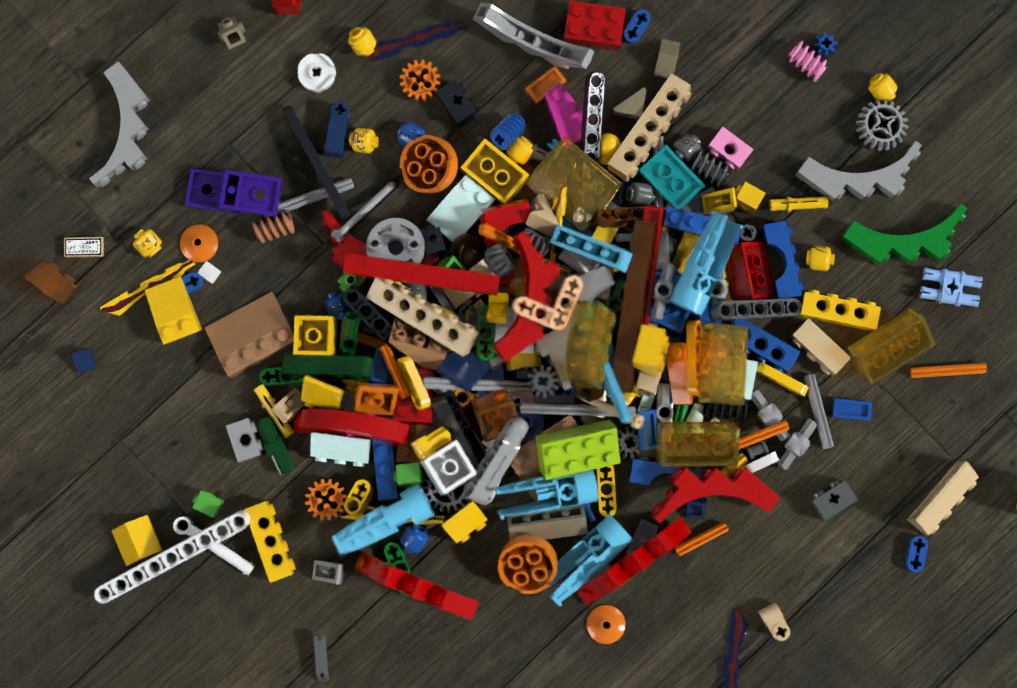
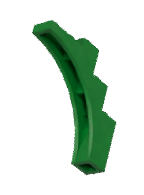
M960 204L937 226L927 231L910 235L883 234L868 229L854 221L840 240L876 265L882 262L885 264L891 256L889 252L905 263H909L912 260L915 261L921 254L919 250L937 262L941 258L945 259L950 253L949 247L952 243L948 240L955 232L953 229L957 223L960 224L966 217L964 213L967 208Z

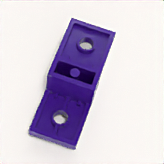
M191 168L185 206L242 215L245 212L277 217L283 179L225 170V173ZM206 185L212 186V193L209 195H204L202 192L203 187ZM259 190H264L266 193L265 198L262 200H257L255 197L256 192Z

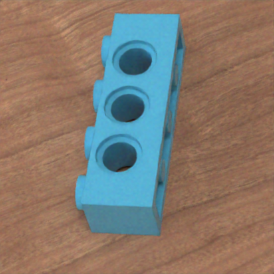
M560 225L556 226L550 243L625 273L633 255L626 250Z

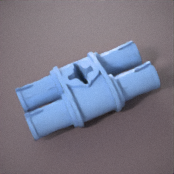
M924 268L923 273L925 275H922V279L938 281L940 287L933 289L922 286L920 292L924 293L919 295L921 299L936 300L938 304L946 303L956 307L960 305L978 307L979 302L977 300H980V296L965 294L962 288L963 286L980 289L982 283L979 282L983 280L982 276L966 275L964 271H950L946 268L941 270ZM951 284V286L955 288L951 292L950 288H947V285Z

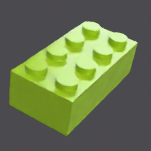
M610 420L535 436L539 469L546 480L620 463L617 428Z

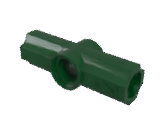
M617 276L613 277L615 284L611 286L609 299L606 302L607 309L602 334L610 337H618L626 278ZM613 304L621 305L617 310L611 309Z
M347 311L343 313L341 329L338 333L337 356H354L357 348V334L360 315L355 312Z
M266 417L255 423L264 441L263 446L268 456L272 458L278 473L283 475L295 469L296 467L287 451V445L282 435L278 433L271 417Z

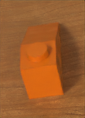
M669 343L667 367L673 404H693V396H690L687 391V343Z

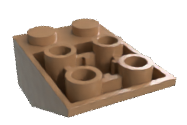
M394 317L389 343L405 355L410 356L421 367L437 371L438 366L445 359L447 347L399 317Z

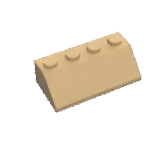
M967 461L955 462L907 520L924 535H933L940 526L938 524L941 520H946L951 515L952 507L959 505L965 498L963 496L964 493L975 487L977 484L976 479L979 476Z

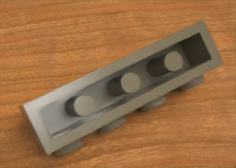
M584 504L540 513L507 516L510 540L525 534L536 535L545 540L588 534Z

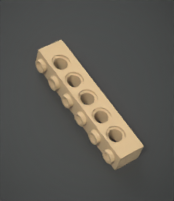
M671 73L608 162V170L626 182L630 177L633 178L639 169L637 168L638 165L646 161L650 148H654L658 144L660 134L668 130L672 117L676 118L681 110L680 106L682 103H686L692 94L690 92V84ZM670 96H674L677 99L675 101H669L667 98ZM664 111L666 115L659 116L657 112ZM648 126H654L656 129L654 131H648L646 128ZM638 141H643L645 144L643 146H637L635 143ZM627 156H632L635 158L633 161L625 160Z
M375 278L366 296L367 299L461 356L470 353L479 335V332L475 331L472 325L460 322L457 316L445 313L439 305L430 304L424 296L414 294L407 286L399 285L394 281ZM390 290L393 292V298L389 295ZM405 300H407V301L409 302V304H410V307H409V308L406 307V305H405ZM421 310L425 311V318L421 315ZM437 319L442 322V327L438 326ZM454 329L457 330L458 337L453 334Z

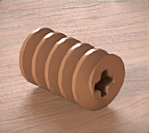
M289 210L288 216L282 211L281 218L277 216L271 220L267 216L266 223L262 219H259V225L252 221L256 237L262 243H265L266 237L269 241H272L273 234L278 239L280 238V232L284 236H287V230L291 234L295 232Z

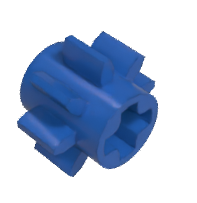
M824 32L822 38L819 36L815 38L818 42L813 45V48H817L818 51L816 55L824 54L826 58L828 52L834 54L835 49L832 47L838 44V42L833 40L834 35L827 36L826 32ZM825 42L829 46L825 48V45H822V43Z

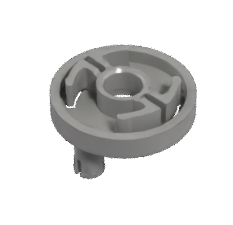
M390 218L381 221L371 230L367 239L366 250L368 257L420 264L424 257L425 244L420 230L413 223L401 218ZM393 241H399L403 244V251L398 255H393L389 252V245Z

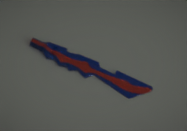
M447 22L444 25L436 24L432 28L427 27L424 31H414L411 38L378 42L370 60L373 62L401 53L400 49L414 46L418 48L433 42L437 38H447L456 34L459 30L468 28L467 22Z
M736 608L732 611L728 634L731 646L729 654L725 656L724 685H721V688H738L737 680L739 675L737 671L742 663L737 656L748 624Z

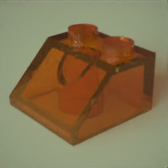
M43 261L24 277L53 300L62 304L67 302L78 287L74 283L75 279L67 273L65 275L59 272L60 268L52 262L48 264Z
M508 388L471 400L484 443L495 440L506 423L511 418L518 417L514 400Z

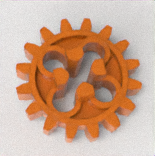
M414 60V65L408 63V69H402L405 75H400V79L403 80L400 83V87H405L403 93L409 92L408 98L411 99L415 96L417 102L420 97H422L423 101H426V96L433 98L432 92L436 93L438 91L436 86L441 85L437 81L440 79V74H435L438 71L437 68H431V62L425 65L424 60L421 61V64H418L417 60ZM427 70L429 73L423 76L425 84L430 83L432 86L426 88L423 82H419L418 90L413 91L412 87L417 86V80L415 77L410 78L409 74L414 73L417 79H421L422 71Z
M321 479L320 485L318 482H314L315 488H308L311 494L305 495L309 498V501L305 502V504L311 506L308 512L314 511L313 517L315 518L320 515V520H324L325 516H327L329 521L332 519L331 515L338 518L337 512H344L341 507L345 503L343 499L347 497V495H342L345 489L338 488L339 482L333 485L332 479H329L328 483ZM334 488L335 494L330 496L329 500L335 501L338 504L337 508L333 509L331 504L325 503L324 510L319 511L317 507L324 500L315 496L316 491L319 490L323 496H328L329 489Z

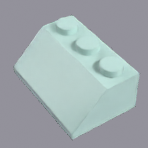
M311 433L310 456L315 457V461L326 462L328 458L334 459V463L346 464V461H351L353 466L365 467V463L370 464L371 440Z

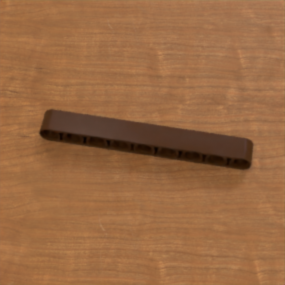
M636 220L630 253L633 255L628 265L613 364V374L621 392L631 393L635 375L633 359L642 327L656 233V222Z

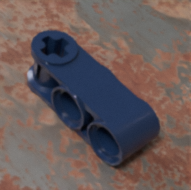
M338 101L332 106L324 156L344 158L350 119V110L345 102ZM341 108H343L345 112H342L341 115H339L337 110L339 111Z

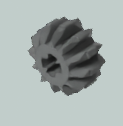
M531 227L524 229L523 232L529 234L532 238V245L535 250H539L542 256H545L552 247V243H550L551 236Z
M498 243L485 252V260L495 275H499L502 278L516 268L513 256L504 245Z
M540 365V372L535 367L532 369L535 376L532 374L527 375L533 381H527L526 385H533L529 389L530 393L535 389L537 390L535 397H538L539 393L542 392V397L545 399L546 391H548L550 396L554 395L550 388L558 390L559 387L553 383H558L560 379L552 378L557 372L554 371L549 374L550 366L547 367L545 372L543 371V365ZM540 377L543 379L547 378L546 384L548 385L545 387L544 385L539 386L537 382L540 380L538 379Z
M625 427V434L618 430V434L621 436V438L618 437L619 454L624 451L622 458L625 459L627 453H629L630 459H634L633 452L637 456L641 455L637 450L639 448L638 433L634 434L636 431L634 427L631 433H629V428ZM632 438V443H634V446H630V448H627V444L624 443V440Z

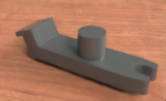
M323 634L322 639L319 640L318 635H315L314 650L317 681H329L326 637Z

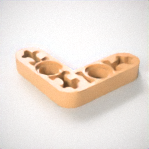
M577 276L565 278L553 308L525 297H518L513 302V310L515 313L549 328L562 330L566 327L582 289V281ZM575 280V284L577 285V287L572 288L570 292L574 294V296L572 297L571 295L564 294V291L569 292L571 286L568 285L569 281ZM564 297L570 300V306L566 309L560 305V301ZM524 300L525 306L532 307L531 312L526 309L519 311L518 303H522ZM538 308H542L545 311V316L542 319H537L535 316V311ZM557 309L567 312L566 315L561 314L560 316L562 324L555 326L556 322L553 319L558 318L560 312H556Z

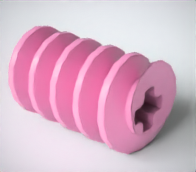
M800 41L787 57L791 56L790 63L797 61L796 68L802 65V73L809 70L807 77L815 75L813 81L816 82L828 68L825 67L827 60L819 62L821 56L818 55L814 58L815 51L813 50L808 53L809 46L801 48L803 41Z

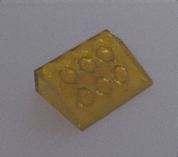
M563 137L535 168L526 185L536 194H544L548 204L552 207L553 199L557 196L560 185L567 186L565 215L563 216L580 231L592 229L597 212L607 207L622 183L569 139Z

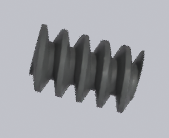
M701 151L692 164L691 171H695L698 168L697 175L700 176L705 173L704 179L706 180L711 177V184L718 181L717 188L725 185L734 169L727 172L728 165L721 168L722 161L715 164V157L709 160V153L707 152L702 156Z

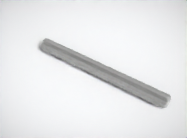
M425 377L423 379L425 389L463 390L446 378ZM481 379L471 390L529 392L533 385H526L527 381Z
M520 404V413L615 416L593 405ZM628 406L630 413L635 415V407Z

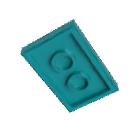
M667 145L638 170L673 208H683L705 187L702 181Z

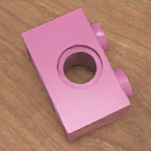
M724 127L721 128L707 147L713 157L721 158L725 161L724 164L728 165L729 169H736L737 171L753 151L750 146ZM724 147H732L734 153L727 154L724 150Z

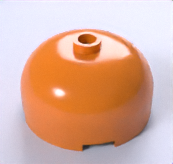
M423 135L415 140H411L405 146L400 158V168H402L404 182L411 189L421 193L433 194L443 191L453 182L458 170V159L455 150L446 140L432 135Z
M530 534L520 535L511 539L503 547L498 563L499 575L506 586L519 590L522 594L539 593L547 589L556 576L557 556L553 547L545 539Z

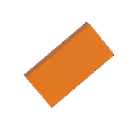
M554 66L526 87L525 90L533 101L538 104L545 98V93L558 83L563 85L567 80Z

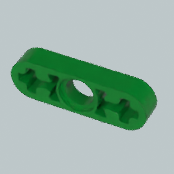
M489 305L481 306L477 312V332H479L477 337V355L486 362L493 359L495 350L490 344H488V351L492 353L488 354V358H484V355L480 354V351H484V344L480 345V341L485 343L492 341V345L495 343V323H492V326L488 324L480 326V322L484 323V316H481L480 313H484V309H488ZM484 328H488L492 332L491 337L488 339H484L480 335L481 330Z
M282 367L264 369L259 375L261 383L266 386L304 382V379L296 380V378L285 381L281 376ZM276 371H279L280 382H277V378L270 379L269 383L264 379V376H267V372L270 375H277Z
M397 542L388 543L384 548L387 562L394 566L402 563L406 567L405 571L411 573L400 544ZM391 545L394 548H398L396 552L397 558L402 556L403 560L391 563V560L394 559L393 554H388ZM399 591L402 595H404V596H409V595H407V594H405V593Z

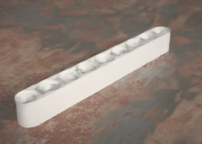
M238 511L116 576L95 590V599L100 603H107L242 531L249 525L250 515L246 511ZM237 516L244 519V525H239L236 522ZM220 525L227 528V534L220 532ZM204 534L210 537V543L203 541L202 536ZM186 544L193 546V552L187 551ZM169 553L176 555V561H172L169 558ZM152 562H157L160 566V569H154L152 566ZM136 571H140L142 573V579L137 578L135 574ZM119 580H123L126 583V588L119 585ZM102 589L108 590L109 597L103 595Z

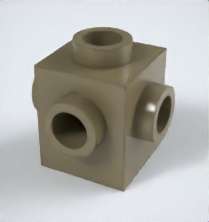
M235 16L226 18L217 24L220 30L217 32L219 39L222 43H226L228 49L246 42L243 35L246 32L241 21L237 22Z

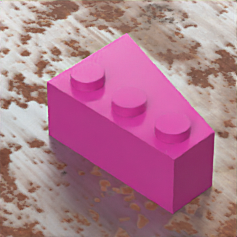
M558 83L545 93V101L566 154L581 142L583 110L563 85Z

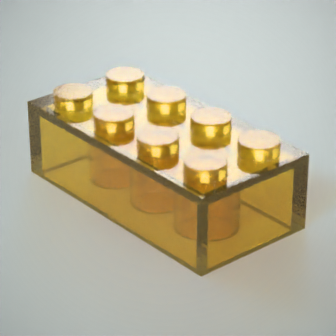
M577 300L563 377L581 388L601 389L605 379L604 367L608 362V348L612 341L611 332L612 326L615 324V314L599 301Z
M911 307L849 346L848 350L859 375L872 386L935 346V342L925 317Z
M716 323L703 325L699 403L732 406L744 405L748 327Z
M658 422L657 461L661 467L738 466L740 428L735 422Z

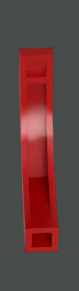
M304 409L302 413L297 414L294 432L300 434L311 432L341 433L375 439L392 445H402L407 442L410 425L356 412Z

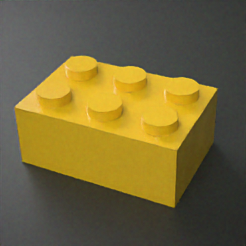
M486 139L480 143L460 167L464 175L468 174L500 204L510 202L529 179V174Z

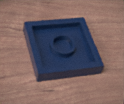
M453 351L438 366L436 372L469 393L490 370L491 365L481 360L471 351L464 356Z

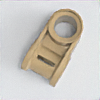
M776 602L758 611L764 624L775 639L784 641L789 637L790 629ZM778 627L782 629L785 628V631H783V636L779 634L776 635V632H778Z

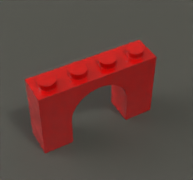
M524 198L481 209L482 215H479L481 224H488L503 232L513 224L527 221L531 213L529 201ZM484 236L485 244H489V248L498 244L496 241ZM522 257L514 259L516 268L510 274L502 278L500 277V286L525 280Z

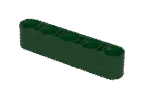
M284 355L281 376L304 379L307 376L312 379L370 380L374 360L365 356Z

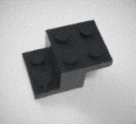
M521 367L520 371L516 372V381H533V379L527 377L528 374L535 376L532 368ZM540 377L538 379L540 380L537 382L539 386L544 385L545 387L548 385L546 384L547 378L543 379ZM550 388L554 394L553 396H550L548 391H546L545 399L542 397V392L539 393L538 397H535V403H575V395H570L571 392L560 391L558 395H555L553 388Z

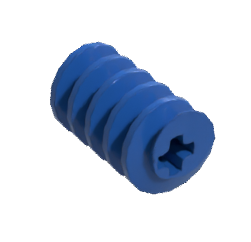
M515 113L505 116L492 129L490 133L491 143L499 150L508 149L522 135L523 129L526 126L524 119Z

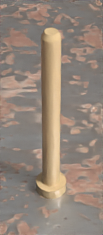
M577 390L572 392L575 398L619 417L614 406L598 399L587 402ZM639 414L632 415V420L629 422L632 427L638 429L642 426L644 418Z

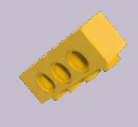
M808 290V292L802 294V310L798 314L800 317L868 331L877 330L881 307L876 306L874 302L865 301L863 304L858 303L855 298L846 297L844 300L839 299L838 295L835 294L819 295L820 292L816 290ZM818 301H822L825 304L824 311H820L817 308L816 304ZM836 305H841L844 308L842 315L836 312ZM855 309L862 311L863 316L861 319L854 315Z
M265 501L244 509L250 515L249 526L269 582L271 583L294 574L295 564L292 558H288L287 551H289L286 540L282 541L280 535L282 528L273 516L276 515L273 504ZM263 517L269 520L267 528L260 526V520ZM270 535L276 540L275 545L272 547L266 543V539ZM275 554H279L282 557L280 565L273 562Z

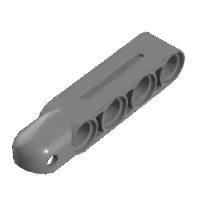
M514 417L506 423L478 466L477 474L467 484L464 490L466 498L480 505H484L488 501L519 451L521 441L528 431V424L524 419Z

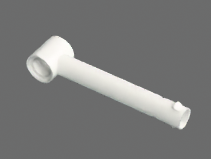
M187 516L177 518L173 524L176 533L187 534L190 537L202 531L194 526L192 519ZM181 520H185L188 523V528L185 531L179 528ZM204 534L202 536L203 541L210 543V537ZM220 542L208 548L244 572L243 574L249 576L255 567L252 561L248 562Z

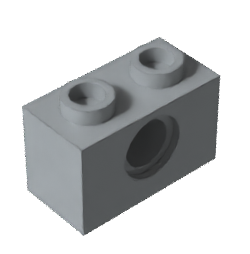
M247 418L226 425L237 462L241 463L262 456L261 451L264 448L261 440H257L255 433L258 430L254 421L251 422V419ZM248 434L251 441L248 445H243L241 439L244 435Z

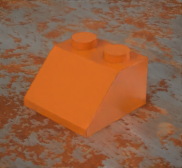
M356 382L354 412L393 415L398 396V387L389 384Z

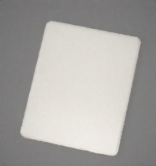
M207 261L198 271L199 275L212 284L221 273L220 270Z

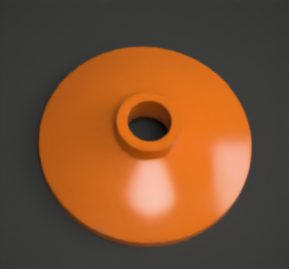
M193 225L182 234L180 248L187 259L192 258L193 260L191 261L205 262L215 255L218 249V238L215 232L208 226ZM197 239L201 240V244L199 246L195 245V241Z
M601 605L589 614L587 630L596 642L611 644L619 640L623 635L625 619L617 608L610 605ZM605 621L610 623V627L607 629L603 628Z

